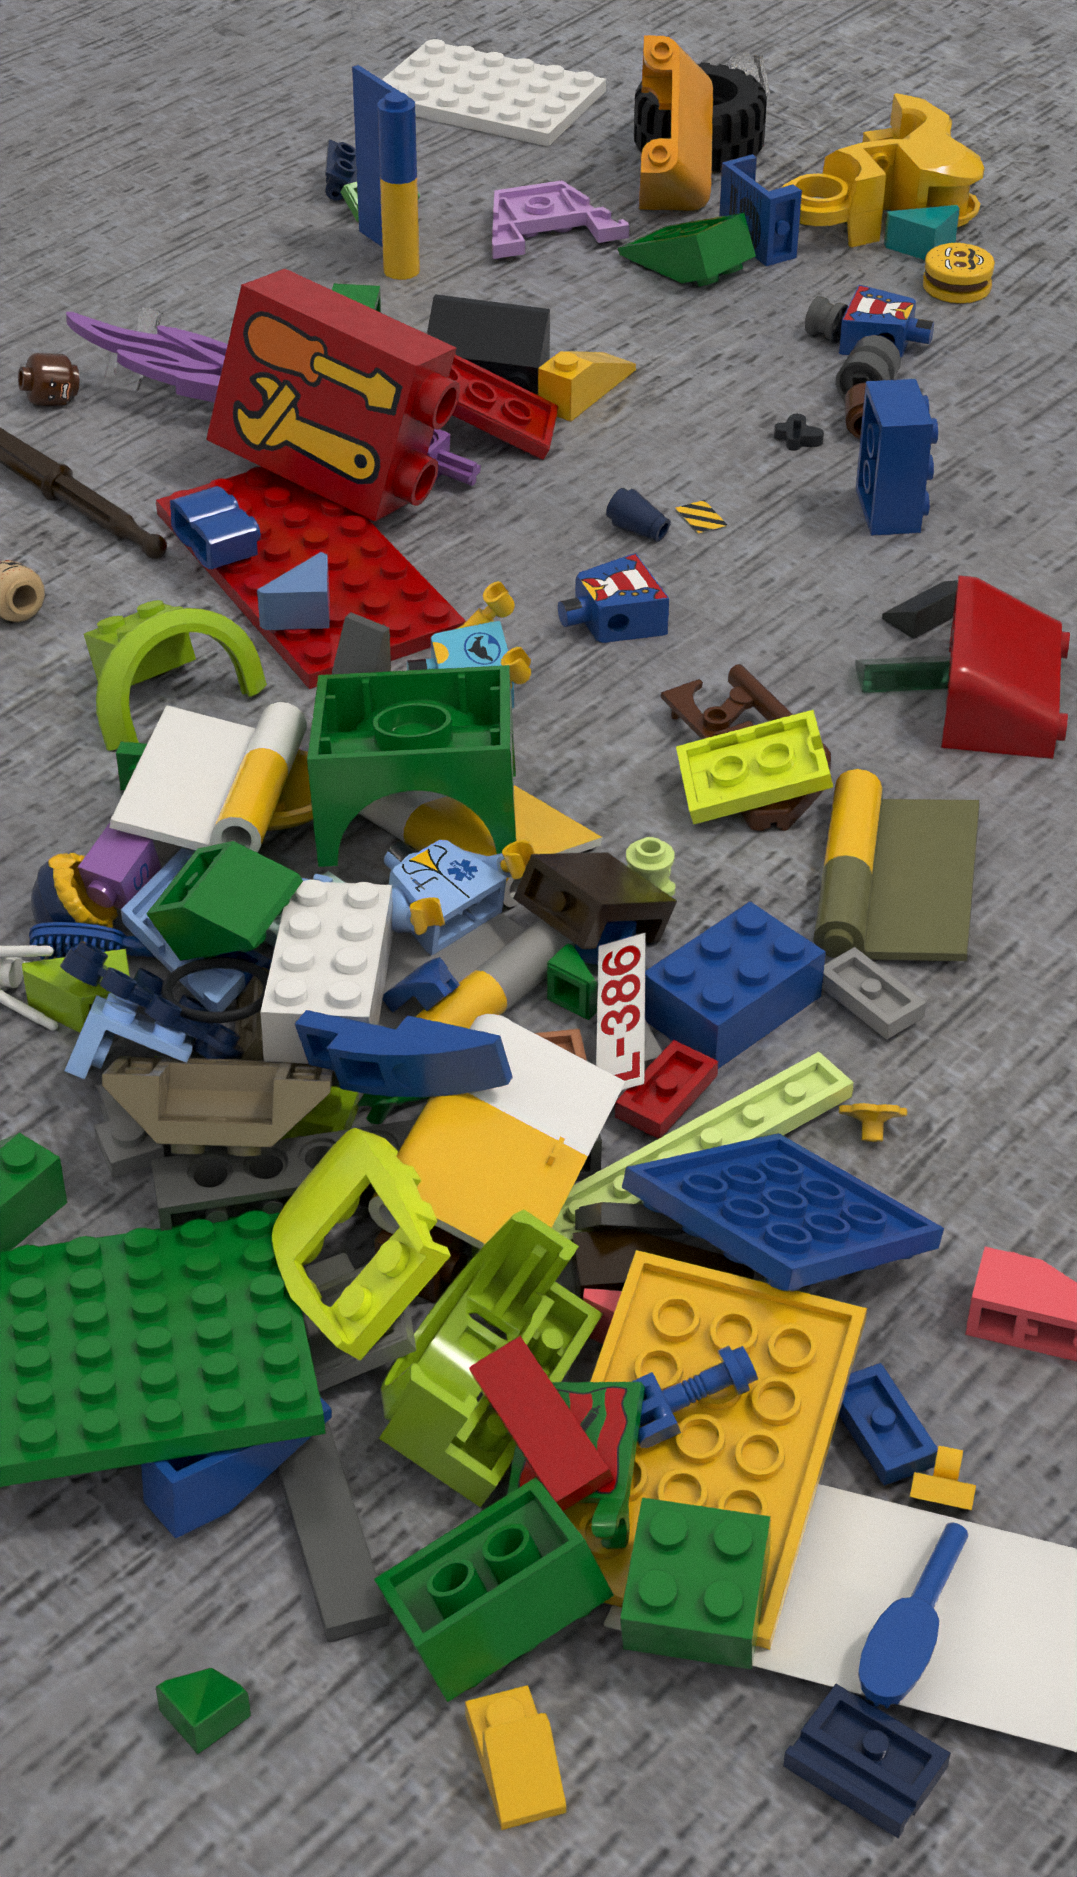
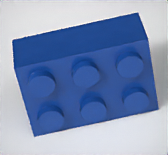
M916 379L866 381L856 492L871 536L921 533L922 518L929 514L930 500L926 484L927 480H932L934 475V462L930 450L931 444H936L938 441V423L936 418H931L928 396L922 395Z
M750 901L645 971V1020L670 1040H675L717 1060L719 1069L821 997L826 951Z

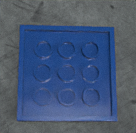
M779 1133L628 1166L625 1169L622 1188L641 1199L642 1204L647 1209L670 1217L681 1224L682 1229L687 1234L705 1239L724 1251L723 1254L727 1259L747 1265L766 1277V1282L769 1285L783 1291H797L800 1287L825 1280H836L839 1276L864 1269H874L878 1265L900 1259H910L914 1255L939 1249L944 1231L942 1226Z

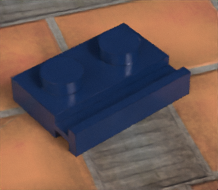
M835 1684L802 1728L798 1740L785 1751L783 1767L899 1839L904 1832V1827L912 1815L915 1816L948 1768L951 1753L840 1685Z

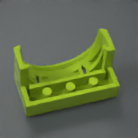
M526 1210L513 1214L463 1268L414 1332L416 1351L397 1358L381 1386L384 1418L389 1423L379 1439L479 1507L483 1505L496 1488L511 1464L516 1444L485 1395L483 1394L479 1402L476 1400L481 1393V1389L468 1367L521 1336L550 1381L561 1382L603 1313L555 1282L579 1246ZM477 1313L488 1324L505 1332L507 1340L491 1332L472 1319L469 1314Z

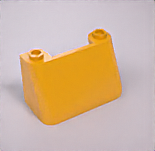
M644 35L642 93H649V91L653 93L658 99L659 110H671V139H653L642 149L639 210H699L708 203L711 194L712 81L673 39L666 36Z

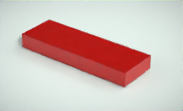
M521 1336L468 1367L477 1385L533 1472L562 1511L614 1480L610 1469Z

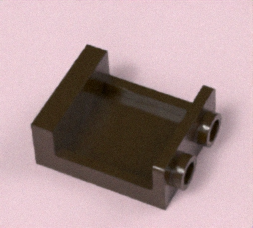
M608 852L531 854L513 897L514 900L581 949H596L607 922L635 921L637 922V935L645 933V940L647 942L658 943L677 903V900Z

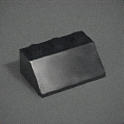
M435 294L428 324V335L456 347L455 355L538 395V368L550 359V309Z

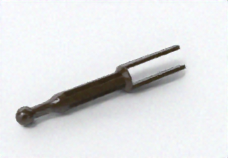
M0 427L1 464L42 491L43 496L47 500L56 501L60 499L116 537L129 539L138 544L149 558L158 559L164 556L167 551V542L161 535L148 533L137 525L130 514L73 478V472L67 465L57 463Z

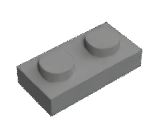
M854 947L824 965L822 989L886 1040L924 1018L926 1002Z

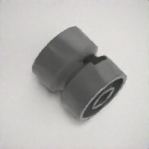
M877 335L865 336L857 341L836 375V387L842 398L845 400L846 393L854 385L866 383V381L893 380L901 365L900 353L896 346L885 337Z

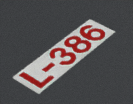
M645 933L601 945L598 949L596 1066L626 1081L622 1090L644 1084Z

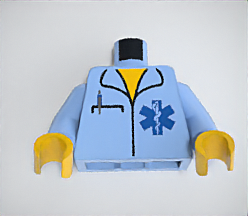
M438 840L418 853L403 841L395 843L384 857V864L391 869L389 885H392L393 931L397 933H412L426 952L433 956L502 913L506 878L520 879L523 876L531 854H535L529 840L515 841L507 845L502 850V853L491 856L462 850L448 840Z

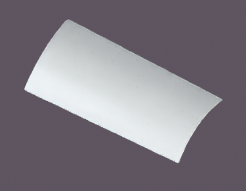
M818 1484L771 1649L756 1646L753 1666L830 1687L838 1684L850 1692L865 1696L861 1690L858 1672L861 1653L870 1631L880 1615L894 1601L911 1597L944 1527L951 1522L958 1523L967 1530L968 1538L934 1607L940 1621L937 1643L930 1662L919 1681L898 1705L1077 1752V1549ZM612 1605L603 1625L621 1631L620 1616L622 1608Z

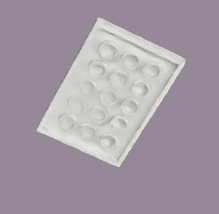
M439 39L426 41L382 79L415 101L416 117L547 147L606 92V79L596 77L591 72L568 71L559 65H540L526 58L513 59L504 57L499 52H480L474 50L471 46L457 47L445 44L444 41Z

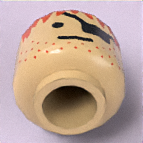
M12 560L0 561V617L11 622L27 621L35 616L42 607L45 598L44 584L40 576L25 565Z

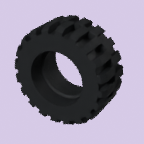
M701 62V64L697 65L709 76L713 85L711 171L722 172L723 162L752 154L756 156L761 151L765 138L767 96L760 82L751 74L746 75L743 70L737 68L730 69L727 65L719 64L716 66ZM641 81L635 92L634 142L642 154V149L651 140L659 138L671 139V110H659L656 96L650 91L649 93H642Z

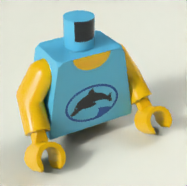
M497 581L490 584L483 592V600L488 605L484 610L478 608L462 626L454 630L435 633L431 637V658L407 660V670L509 665L512 708H514V683L524 684L529 680L531 676V669L529 668L531 659L521 647H515L508 651L501 622L493 620L496 616L503 618L511 615L515 607L514 600L509 595L508 590L501 582Z

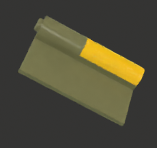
M861 769L848 770L842 773L836 780L813 937L815 945L826 951V955L832 958H836L855 947L868 958L874 960L967 961L980 808L979 800L883 799L882 784L875 774Z

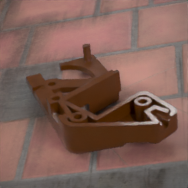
M741 664L733 666L729 671L728 682L734 687L730 691L729 698L720 707L707 708L704 713L696 706L693 698L695 692L702 688L703 682L700 679L661 692V699L671 708V718L674 720L681 718L701 739L754 726L751 721H746L730 727L745 710L752 707L768 722L793 715ZM823 744L825 756L830 771L831 752L829 751L827 746ZM824 790L743 811L741 814L748 827L752 830L764 831V829L770 828L771 823H775L777 828L786 831Z

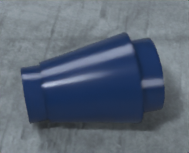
M620 488L610 499L606 509V516L612 520L613 526L657 542L665 537L671 525V520L666 518L664 514L635 489L627 490Z

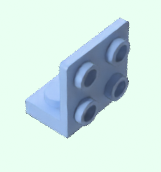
M112 993L108 994L107 999L96 995L64 1071L85 1079L91 1065L101 1069L115 1034L187 1063L192 1052L194 1037L136 1012L138 1004L120 998Z

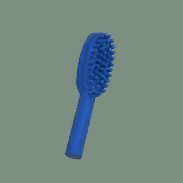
M49 922L36 924L30 928L29 932L30 945L51 946L54 952L49 956V959H54V956L58 958L65 957L71 947L77 948L80 941L87 942L103 952L126 949V954L130 956L156 958L136 936H126L117 929L105 926L73 922Z
M951 1522L944 1527L911 1597L894 1601L880 1615L868 1635L861 1653L858 1677L865 1698L873 1701L875 1707H878L880 1704L884 1705L885 1708H889L891 1704L898 1705L919 1681L930 1662L937 1643L940 1622L934 1607L968 1538L967 1530L958 1523Z

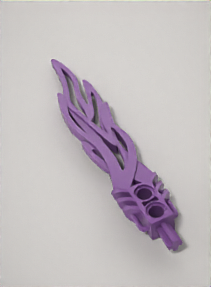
M66 312L67 325L75 333L103 349L117 353V362L125 368L151 379L176 386V394L215 402L228 344L172 327L157 326V334L120 328L74 312ZM434 429L427 455L438 461L436 479L440 475H445L473 486L476 483V476L481 471V465L449 452L450 433Z

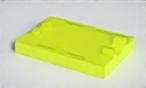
M814 710L676 746L693 825L834 787Z

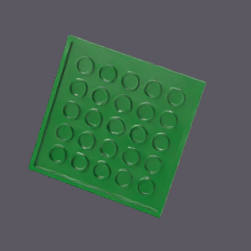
M249 1211L241 1216L230 1217L227 1221L212 1223L205 1219H195L186 1222L184 1225L172 1226L170 1230L161 1231V1228H136L124 1234L97 1238L82 1236L70 1242L44 1246L23 1245L11 1251L0 1252V1487L326 1434L324 1413L302 1311L289 1296L274 1254L272 1231L280 1213L268 1214L263 1211Z

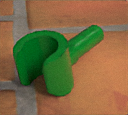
M363 1094L357 1105L372 1107L366 1119L368 1122L378 1125L386 1120L394 1106L429 1099L430 1097H392Z

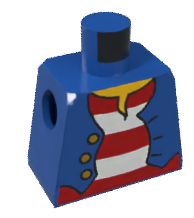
M858 285L842 319L839 354L849 355L857 341L865 336L877 335L890 340L899 350L900 357L902 358L909 341L930 345L934 331V321L915 318L916 301L913 298Z
M635 553L579 572L575 579V598L559 601L558 615L564 627L585 623L596 641L601 643L663 636L668 634L669 597Z

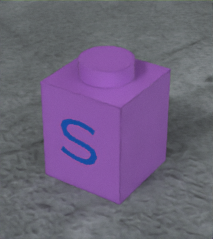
M109 823L79 864L78 869L86 893L93 902L105 908L113 906L122 909L161 869L153 839L109 828Z

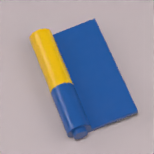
M356 65L352 67L359 232L383 248L384 274L392 279L406 280L417 276L420 272L415 101L363 67Z

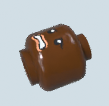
M34 353L28 358L26 366L19 368V389L26 392L28 400L33 405H67L71 397H75L78 394L80 383L78 367L72 364L70 359L64 354Z

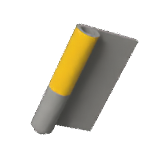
M503 913L498 914L433 956L426 952L412 933L394 932L384 993L419 966L438 957H441L449 967L448 970L460 986L428 1011L423 1008L415 996L395 1012H392L382 1000L378 1025L397 1029L408 1015L469 1029L478 1016L484 1014H503L546 980L547 962L567 943L573 945V947L574 944L542 919L525 930Z

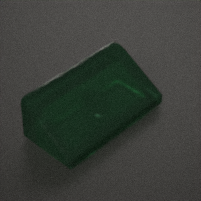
M946 656L860 659L855 660V668L862 692L864 693L948 689L950 658Z

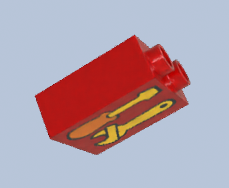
M287 269L242 284L206 440L373 521L385 517L408 503L418 506L429 495L438 474V461L427 455L434 429L439 430L448 422L459 398V383L448 378L456 347Z

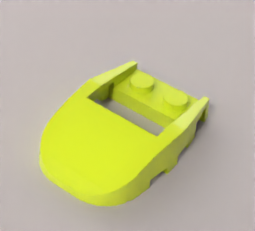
M352 1128L330 1148L287 1201L274 1224L272 1243L276 1261L290 1298L338 1349L361 1361L451 1255L448 1247L437 1244L432 1240L429 1231L438 1221L431 1204L423 1201L420 1197L417 1186L422 1180L414 1167L403 1164L397 1158L398 1151L385 1138L358 1128ZM371 1183L400 1227L380 1247L377 1254L354 1281L344 1289L337 1301L329 1307L321 1301L322 1296L316 1284L308 1278L304 1265L311 1263L318 1256L324 1244V1237L336 1223L339 1224L347 1221L354 1214L358 1207L361 1193Z

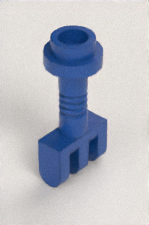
M728 1345L717 1350L721 1363L700 1372L699 1376L694 1375L693 1378H688V1381L683 1380L682 1383H677L664 1390H661L653 1372L632 1381L642 1382L645 1386L640 1426L643 1427L639 1429L637 1440L641 1448H649L681 1433L673 1413L689 1406L690 1403H695L696 1400H701L702 1397L706 1398L707 1394L712 1395L733 1385L738 1395L750 1391L748 1384L758 1380V1376L744 1347L740 1346L731 1350Z

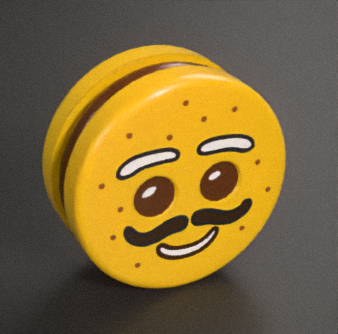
M947 243L936 246L927 253L925 258L923 287L932 297L949 303L962 304L982 300L992 289L991 276L995 266L994 258L988 251L971 244Z

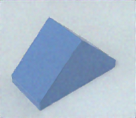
M320 552L257 590L260 627L265 630L329 628L330 590L328 555Z

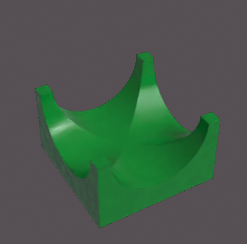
M509 665L318 675L307 756L318 867L338 866L339 846L342 836L349 823L362 809L382 797L405 791L439 793L463 803L484 822L494 840L497 854L502 853V850L510 843L517 841L513 777H516Z

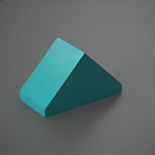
M958 205L887 211L884 246L887 249L925 260L927 253L932 248L956 242L960 208Z

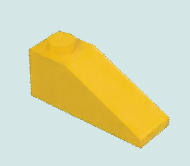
M560 351L538 368V396L558 405L557 417L571 422L636 371V363L605 352Z

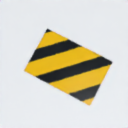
M705 500L675 508L698 534L728 526Z

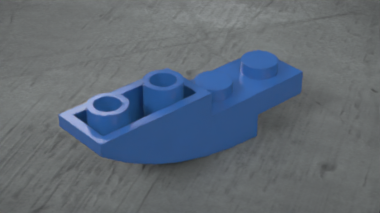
M306 1010L294 1023L308 1064L334 1070L340 1088L343 1090L392 1097L448 1096L505 1086L513 1079L500 1035L408 1015L397 1029Z

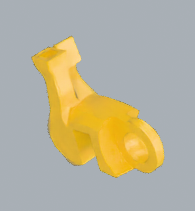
M895 93L893 95L890 120L892 128L863 132L862 143L838 149L825 157L822 174L802 175L789 181L783 187L794 184L802 190L800 224L833 226L847 222L848 246L853 248L880 241L883 210L897 211L958 205L960 209L957 227L967 224L979 212L980 202L975 195L970 193V185L983 178L984 165L978 154L951 137L952 120L948 114L925 99Z

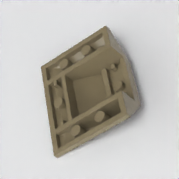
M119 1056L102 1074V1086L157 1144H171L172 1153L202 1154L205 1153V1145L228 1146L227 1154L257 1156L261 1155V1147H272L330 1093L335 1071L303 1063L264 1062V1060L189 1058L186 1063L173 1057Z

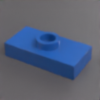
M882 1363L851 1373L839 1416L882 1484L885 1486L912 1476L914 1472L920 1473L934 1468L938 1448Z

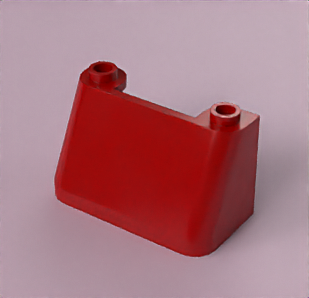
M958 575L949 644L951 655L941 748L1053 759L1056 741H1065L1068 713H1059L1061 658L1067 659L1070 632L1062 631V622L977 577Z

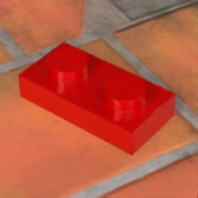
M673 1040L644 1071V1084L628 1088L615 1102V1118L658 1139L663 1137L717 1077L718 1061Z

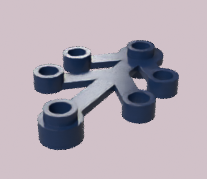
M80 941L77 948L71 947L60 967L73 977L95 987L100 983L104 989L112 994L145 1007V1013L156 1021L197 1038L192 1047L207 1059H241L243 1056V1048L237 1044L241 1037L230 1028L220 1023H212L210 1025L209 1023L196 1022L181 1017L182 1009L162 997L161 992L164 980L157 975L139 968L132 979L117 969L108 968L104 964L108 955L84 941ZM183 994L179 1000V1004L185 1007L209 1012L201 1002L188 995Z

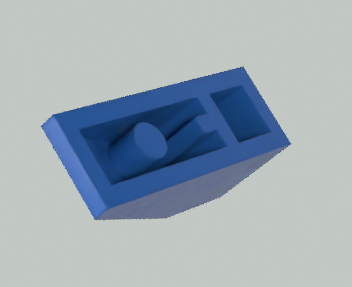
M320 1397L326 1423L332 1418V1408ZM310 1437L141 1464L143 1501L176 1539L229 1513Z

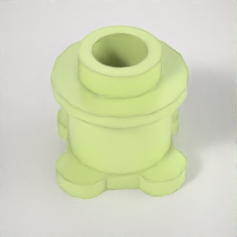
M646 837L630 844L626 850L627 866L672 897L675 894L676 885L669 879L675 856L672 847L654 837Z

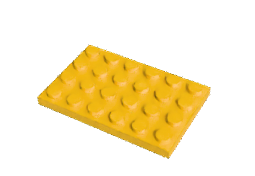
M636 1250L590 1382H632L653 1372L661 1390H664L677 1383H682L683 1380L688 1381V1378H693L694 1375L699 1376L700 1372L721 1363L717 1350L728 1345L731 1350L740 1346L744 1347L756 1371L758 1380L748 1384L750 1391L738 1395L733 1385L712 1395L707 1394L706 1398L702 1397L701 1400H696L695 1403H690L689 1406L674 1412L673 1415L681 1433L649 1448H641L637 1441L629 1497L630 1533L628 1545L625 1548H604L601 1543L602 1539L596 1538L591 1530L592 1519L598 1503H576L563 1511L585 1539L614 1595L604 1603L622 1608L642 1497L771 1516V1549L756 1646L771 1649L865 1326L867 1308L800 1291L779 1290L765 1282Z

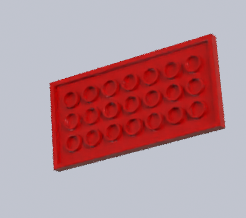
M254 467L245 473L225 479H215L209 484L193 489L179 490L170 496L156 500L158 516L175 535L176 533L171 526L170 500L215 486L224 489L228 495H233L238 502L239 508L248 516L255 518L261 533L260 541L257 542L258 555L214 569H207L206 567L204 569L309 689L317 687L318 675L332 674L344 620L350 612L389 627L391 661L431 648V637L435 633L454 630L466 622L366 517L263 467ZM184 544V546H185V547L191 552V554L197 559V557L195 556V554H194L192 548H191V547H188V546H186V545ZM320 552L328 555L330 590L329 628L265 630L260 627L257 590Z

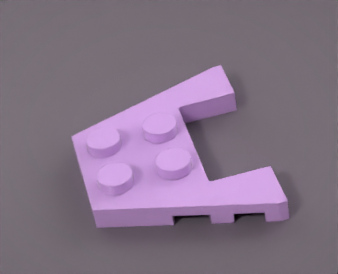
M563 180L494 190L492 257L497 259L525 254V240L523 237L530 238L538 235V232L551 230L568 232L573 227L584 225L587 226L598 243L629 238V224L623 219L619 220L618 223L611 219V211L604 207L594 208L590 205L589 197Z

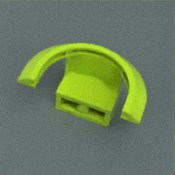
M154 600L139 605L137 607L138 612L130 616L105 618L97 623L98 628L83 634L98 681L96 713L108 751L118 749L121 741L139 743L130 713L129 695L131 686L196 660L189 632L208 635L224 648L233 663L243 695L254 696L267 686L259 655L249 636L235 622L213 611L199 608H183L180 606L174 607L163 603L162 600Z

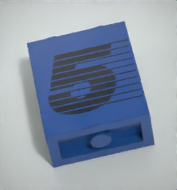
M752 154L722 163L719 217L739 213L745 214L756 255L755 258L767 267L797 258L802 190L794 184L771 191L766 190L755 181L757 157Z

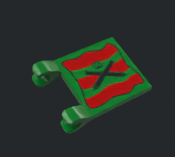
M552 1382L610 1469L614 1480L577 1503H598L592 1519L591 1530L596 1538L602 1539L601 1543L604 1548H625L628 1545L630 1533L629 1497L645 1386L642 1382ZM515 1445L507 1495L537 1477L517 1445Z

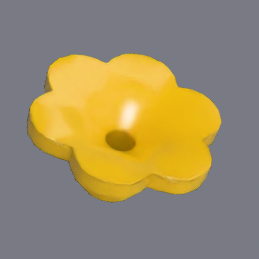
M857 1103L840 1105L839 1114L856 1118L862 1122V1141L882 1142L884 1122L892 1118L906 1117L907 1108H900L898 1105Z

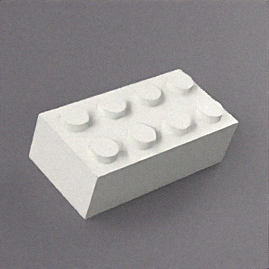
M305 880L292 895L289 904L283 908L260 1012L264 1062L308 1064L294 1024L306 1010L378 1025L393 939L392 885L372 884L369 882L335 883Z

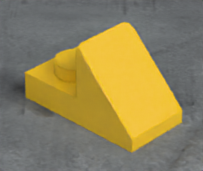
M526 1685L465 1701L466 1720L501 1830L566 1813V1801L550 1722L546 1713H537L529 1686Z

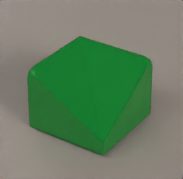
M567 943L547 962V999L590 1020L597 1013L598 982L594 979L573 945Z
M213 1668L168 1679L155 1687L159 1711L197 1754L251 1716L248 1692L239 1683Z

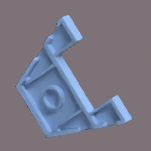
M181 848L121 909L122 923L171 973L182 965L204 958L180 961L146 913L195 852V850ZM315 874L313 880L333 882L332 878L325 875ZM215 968L201 970L179 979L209 1012H223L245 988V974L234 969Z

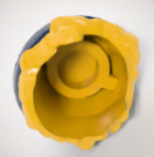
M60 853L51 857L40 867L31 894V909L37 924L73 922L113 928V920L118 916L117 909H114L115 907L113 906L105 908L96 904L86 893L78 869L85 856L76 853Z

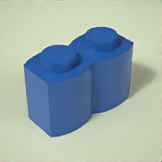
M215 486L170 500L171 526L183 544L192 548L197 559L207 569H214L258 555L257 542L260 541L261 533L257 521L254 517L248 516L240 509L235 497L228 495L221 487Z

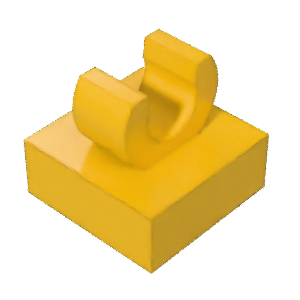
M939 1445L933 1476L914 1472L910 1497L972 1511L976 1485L958 1481L963 1450Z

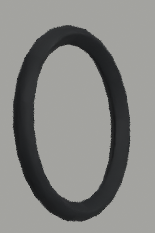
M229 957L200 959L182 965L170 973L163 983L161 994L163 998L182 1009L180 1016L203 1023L234 1022L248 1018L261 1011L269 975L263 968L242 959ZM221 968L241 970L256 976L262 983L263 992L258 1000L246 1007L231 1011L206 1012L179 1004L174 998L173 987L179 979L191 973Z

